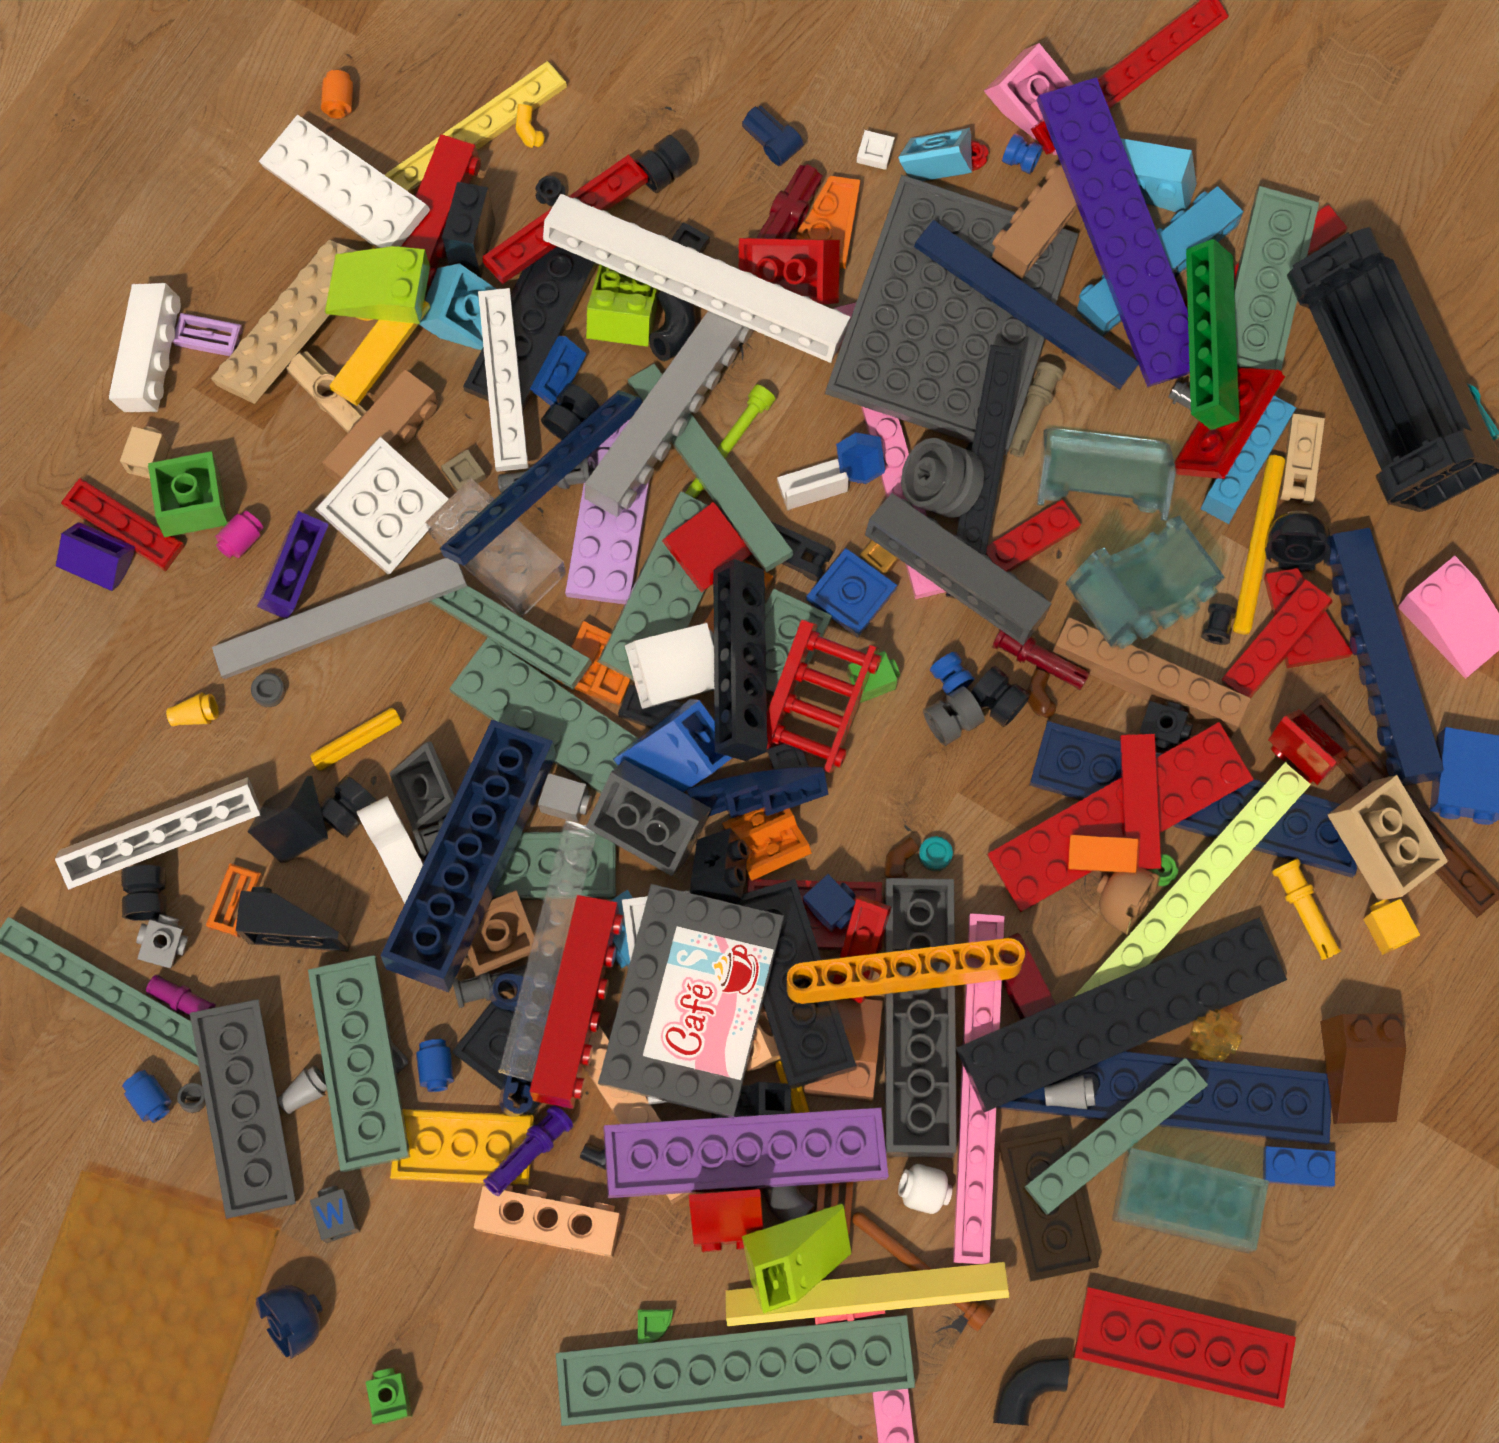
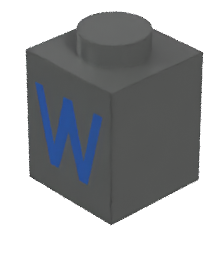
M338 1186L328 1187L318 1191V1197L310 1200L322 1241L329 1243L360 1232L349 1192L345 1189L338 1190Z

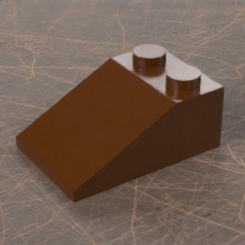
M1402 1013L1340 1014L1320 1021L1333 1123L1397 1122L1406 1054Z

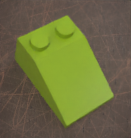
M390 246L336 254L325 313L329 315L420 324L430 270L425 249Z

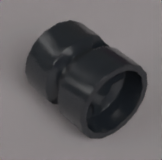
M667 135L654 145V152L647 150L634 160L648 175V182L645 185L654 193H658L668 186L672 179L671 176L678 178L692 167L688 153L672 135Z
M567 383L556 397L558 404H552L541 418V422L549 432L563 440L600 406L584 389Z
M993 666L975 685L971 694L982 710L990 709V717L1002 727H1006L1022 710L1030 699L1031 694L1018 683L1011 685L1009 683L1010 677L997 666Z
M346 775L334 788V797L327 796L320 803L323 820L342 836L348 838L359 826V816L356 811L377 800L359 783Z
M137 865L121 870V886L123 891L128 893L122 898V917L124 919L148 921L151 918L158 919L159 914L167 915V897L160 893L165 889L166 869L164 867Z

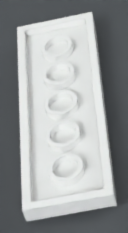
M299 115L293 119L259 160L265 169L376 248L400 247L430 211L424 202Z

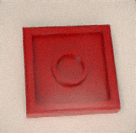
M714 502L662 540L701 593L713 584L714 569L733 559L742 562L752 554Z

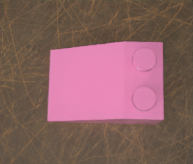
M1040 43L1024 49L984 92L1007 118L1037 141L1030 129L1043 120L1036 101L1038 96L1073 85V83Z
M1453 556L1411 591L1398 607L1465 679L1499 651V612L1478 579L1456 556Z

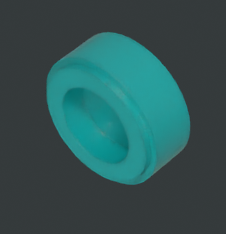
M938 836L926 839L919 850L921 864L930 871L944 870L950 864L953 856L950 843Z

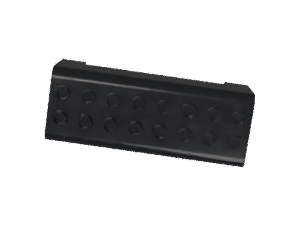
M1367 227L1353 233L1347 232L1292 265L1293 269L1287 274V278L1299 304L1310 309L1382 470L1376 475V479L1387 503L1423 512L1499 474V452L1402 242Z

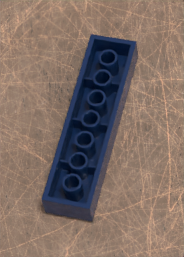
M491 720L380 955L387 970L449 993L542 790L547 775L556 759L552 740Z

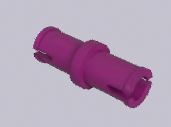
M154 975L146 987V994L170 1004V1009L176 1012L183 1011L190 1015L192 1012L216 1008V1004L191 993L189 987L185 985L179 987L159 975Z

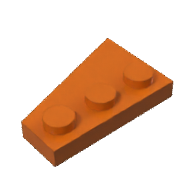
M829 176L815 200L810 214L797 231L795 239H840L839 268L846 269L861 180Z

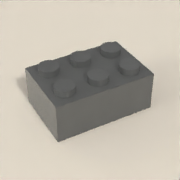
M624 760L610 773L586 828L673 876L686 863L711 808Z

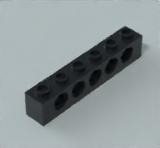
M733 559L713 570L715 752L748 761L766 753L768 743L764 569Z

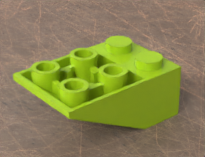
M599 264L587 306L586 339L648 347L649 336L654 327L658 303L657 295L660 290Z
M843 1204L825 1208L818 1212L742 1236L751 1284L763 1313L798 1302L851 1255Z

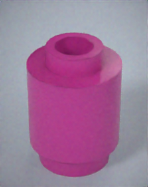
M244 511L241 515L236 514L215 536L218 541L216 547L228 558L232 556L240 558L261 536L260 532L264 527L248 511Z

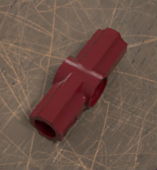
M808 164L798 166L784 191L781 190L776 195L770 208V216L757 238L789 239L794 229L800 228L807 216L809 203L823 181V175L816 168Z

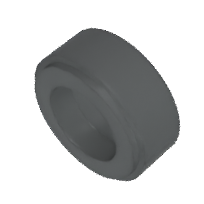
M263 673L253 680L251 694L259 705L274 707L283 700L285 686L277 675Z

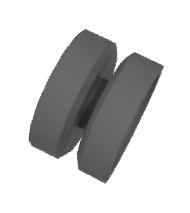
M925 439L914 447L907 456L903 466L901 477L903 495L911 504L948 518L959 517L971 509L981 493L984 480L982 461L976 453L941 439Z

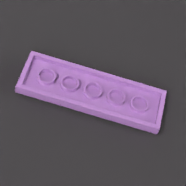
M630 419L589 455L593 458L596 467ZM650 480L646 485L641 484L639 486L632 506L629 509L624 508L618 517L586 500L584 483L565 592L566 597L617 604L626 603L634 583Z

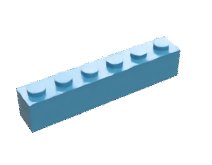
M1218 186L1209 193L1206 191L1201 193L1193 202V206L1186 212L1184 210L1179 211L1171 219L1170 225L1164 230L1161 228L1156 230L1174 277L1187 268L1186 249L1211 239L1219 242L1239 225L1244 211ZM1103 274L1102 280L1095 286L1093 284L1088 285L1080 293L1077 312L1102 337L1121 322L1120 315Z

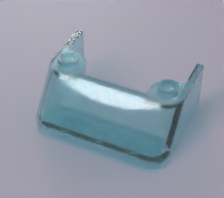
M1059 428L1045 429L1043 431L1037 481V505H1044L1045 499L1052 501L1061 500V497L1067 496L1069 491L1132 498V502L1138 505V509L1143 512L1153 513L1157 512L1158 509L1161 520L1167 521L1176 474L1171 446L1157 440Z

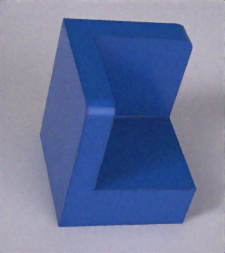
M855 432L836 444L840 474L846 472L849 478L848 481L867 484L885 473L881 437Z

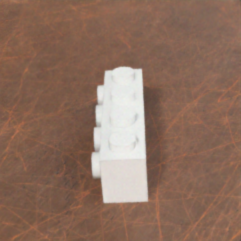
M166 283L132 284L109 399L123 412H158L160 399H162L164 394L165 374L169 368L171 343L175 338L176 318L181 308L180 297Z

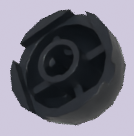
M1291 511L1280 515L1270 525L1265 540L1266 557L1270 562L1271 558L1278 562V568L1282 570L1298 568L1300 572H1309L1315 570V565L1323 560V565L1327 563L1331 555L1332 542L1329 528L1319 516L1311 512Z

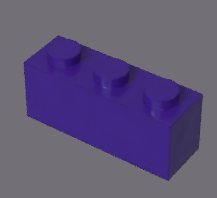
M300 511L297 512L291 521L257 604L258 608L284 619L291 615L316 557L328 523Z

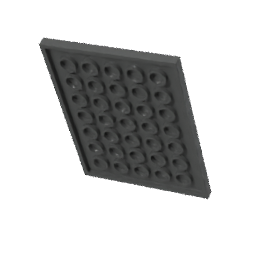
M901 175L825 394L973 444L990 345L1022 349L1004 454L1007 455L1045 338L917 250L914 245L934 220L991 259L995 250V246L992 245L994 239L1002 229L1008 231L1012 226L1010 220L1015 212ZM1062 229L1021 280L1054 304L1057 302L1078 233Z

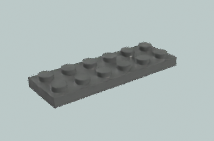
M259 999L190 1013L226 1219L296 1204Z

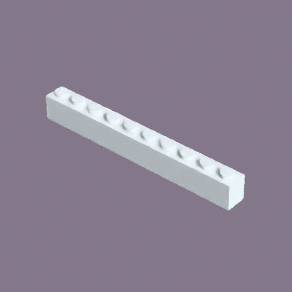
M560 194L544 221L543 240L827 362L832 363L846 334L850 316L843 314L839 310L819 304L809 297L800 296L784 289L778 284L767 282L750 272H744L732 267L722 260L713 259L699 253L691 247H685L673 242L667 237L645 230L635 223L626 222L604 210H598L584 204L576 198Z

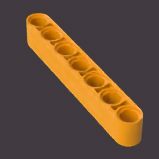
M1012 938L803 962L795 964L788 971L787 994L792 1001L806 1004L1014 978L1019 974L1025 958V950L1019 941ZM1010 954L1016 959V962L1007 964L999 956ZM976 958L982 963V966L972 968L966 964L965 960ZM942 962L948 969L944 972H937L931 967V964ZM901 966H908L914 973L910 976H903L896 969ZM867 970H873L880 977L876 980H868L862 973ZM839 974L846 981L841 984H833L828 980V977ZM805 978L809 980L811 985L802 989L796 987L793 982L797 979Z

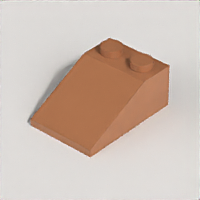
M850 999L835 1000L857 1070L805 1085L804 1095L872 1103L883 1001L865 999L861 1004Z

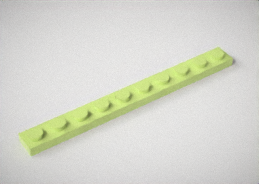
M1285 762L1073 997L1149 965L1311 784Z

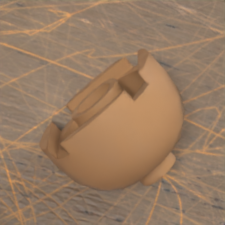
M1138 867L1137 873L1114 872L1112 876L1105 874L1098 885L1097 892L1101 894L1099 907L1106 922L1126 935L1129 934V931L1132 932L1150 905L1148 902L1150 893L1148 891L1156 892L1160 876Z

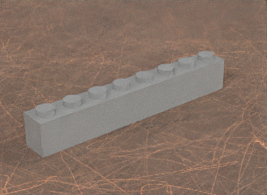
M708 311L585 482L586 500L616 517L620 515L624 508L629 509L632 506L639 486L641 484L646 485L654 472L653 466L658 460L663 461L671 448L670 442L673 437H680L688 423L686 418L691 412H698L704 401L703 395L708 388L710 390L715 388L721 376L720 371L724 366L729 367L737 354V347L741 342L745 344L753 332L752 329Z

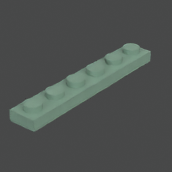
M469 586L428 601L572 689L577 686L592 664L590 658Z
M1186 1058L1183 1059L1026 1185L1025 1189L1046 1215L1049 1214L1208 1084Z

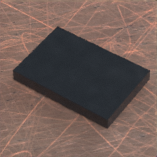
M491 1002L452 1051L455 1056L499 1090L502 1089L518 1016L510 1010L495 1006ZM529 1024L524 1026L523 1033L528 1040H539L540 1033ZM520 1057L516 1060V1068L519 1073L523 1075L531 1074L533 1065L528 1058ZM529 1082L518 1083L516 1093L508 1097L519 1105L525 1103V1100L520 1099L519 1095L521 1087L525 1084L529 1086ZM534 1101L528 1112L534 1115L542 1103Z

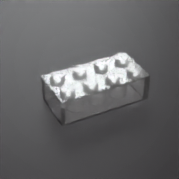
M470 478L425 522L430 536L442 546L488 506L494 498ZM517 519L464 566L521 618L566 575L563 560Z

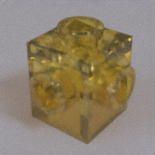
M1215 1009L1213 1012L1208 1010L1204 1017L1200 1018L1197 1016V1019L1194 1021L1190 1031V1036L1194 1037L1190 1049L1197 1051L1198 1055L1204 1059L1222 1062L1230 1053L1235 1055L1242 1040V1035L1238 1034L1241 1023L1234 1021V1016L1226 1011ZM1213 1030L1224 1034V1037L1219 1038L1215 1036Z

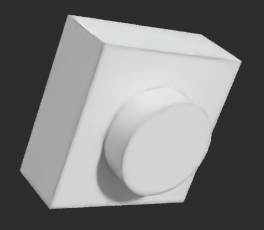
M865 130L857 155V163L886 170L895 137Z

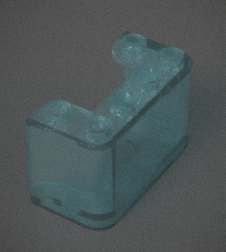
M1180 516L1168 520L1165 523L1167 526L1159 535L1152 532L1141 543L1110 556L1105 548L1093 552L1067 580L1066 586L1111 648L1119 646L1120 649H1124L1132 644L1138 636L1145 639L1152 635L1160 626L1163 629L1170 627L1181 616L1184 620L1190 618L1200 610L1198 606L1200 602L1207 601L1218 592L1216 586L1225 576Z

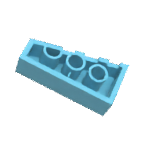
M1120 138L1145 203L1176 213L1181 210L1186 212L1196 187L1192 150Z

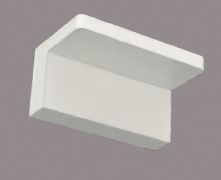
M838 459L777 477V484L786 509L790 510L848 492L849 478L846 472L840 474Z

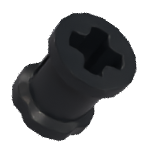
M1212 603L1208 607L1210 615L1207 627L1202 631L1201 637L1213 644H1229L1231 639L1229 630L1232 619L1236 618V609L1225 604Z

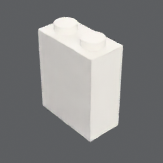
M707 623L636 640L625 645L642 709L714 690V634L709 630Z

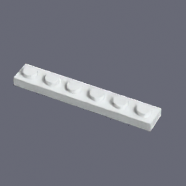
M510 288L479 291L495 468L497 472L526 469L529 466Z

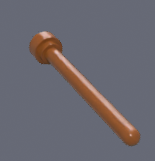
M862 1212L854 1213L852 1222L912 1271L932 1269ZM978 1301L953 1303L965 1313L963 1317L968 1320L966 1324L977 1333L994 1312V1309L984 1301L982 1304Z

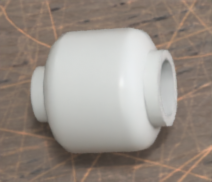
M916 1164L910 1170L906 1169L903 1172L899 1182L898 1194L902 1197L904 1205L908 1208L934 1214L943 1205L949 1204L952 1196V1185L948 1184V1178L944 1171Z

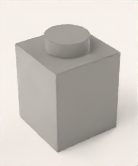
M548 773L538 806L541 813L579 823L581 814L587 815L592 796L588 795L586 784Z

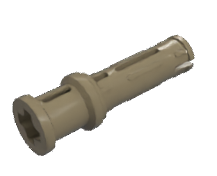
M1039 362L1037 364L1036 377L1028 388L1027 400L1019 416L1008 450L1011 455L1017 457L1024 456L1044 407L1053 400L1052 392L1057 381L1062 380L1064 375L1063 371L1053 364Z

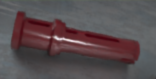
M1002 630L999 631L992 648L996 650L998 648L1003 649L1015 656L1016 661L1019 663L1028 661L1081 691L1083 684H1085L1090 675L1089 671L1083 670L1036 644L1037 640L1033 636L1022 645Z

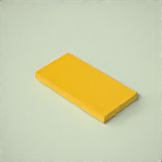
M403 1109L411 1158L393 1161L390 1178L395 1180L485 1184L483 1180L526 1138L527 1130L531 1125H534V1116L520 1115L511 1117L507 1114ZM531 1164L510 1185L529 1186Z

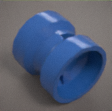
M1015 133L1006 147L1002 162L1010 166L1014 164L1018 166L1020 164L1023 172L1031 174L1041 156L1043 146L1036 142L1028 145L1024 137Z
M957 652L945 655L930 668L934 678L940 679L943 683L942 689L946 695L960 686L967 688L975 680L972 673L961 665L962 659Z

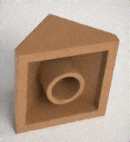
M517 891L490 901L467 952L476 976L540 951Z

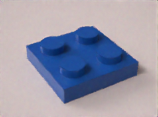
M845 548L806 596V601L817 609L832 615V620L858 638L897 590V584Z

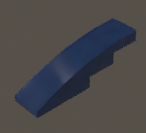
M823 767L784 768L752 772L719 779L687 789L688 796L711 808L708 817L727 810L731 819L763 808L766 816L829 795Z

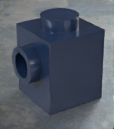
M827 874L803 896V904L832 932L837 926L842 930L850 923L855 905L853 899L856 895L845 883L842 882L839 885Z

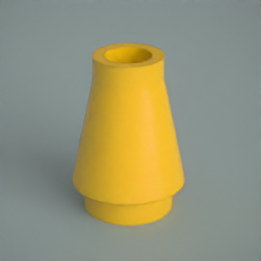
M201 692L173 707L167 708L166 714L168 722L172 727L178 725L211 724L212 720L218 719L219 709L216 699L211 693L205 695Z

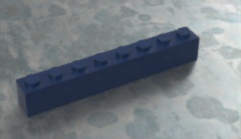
M1370 528L1332 534L1331 555L1326 565L1331 567L1333 591L1335 595H1339L1341 600L1342 621L1345 625H1348L1350 630L1351 651L1354 655H1357L1359 660L1360 681L1362 685L1367 687L1369 694L1368 708L1371 715L1376 717L1378 724L1377 738L1379 744L1385 747L1388 757L1386 760L1387 772L1390 777L1397 775L1403 786L1433 781L1444 771L1371 530Z

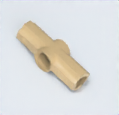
M307 351L298 353L291 360L286 368L288 373L316 400L321 410L327 412L349 433L365 415L366 411L359 404L356 406L335 392L329 397L322 396L324 392L331 390L329 385L335 379V376L329 374Z

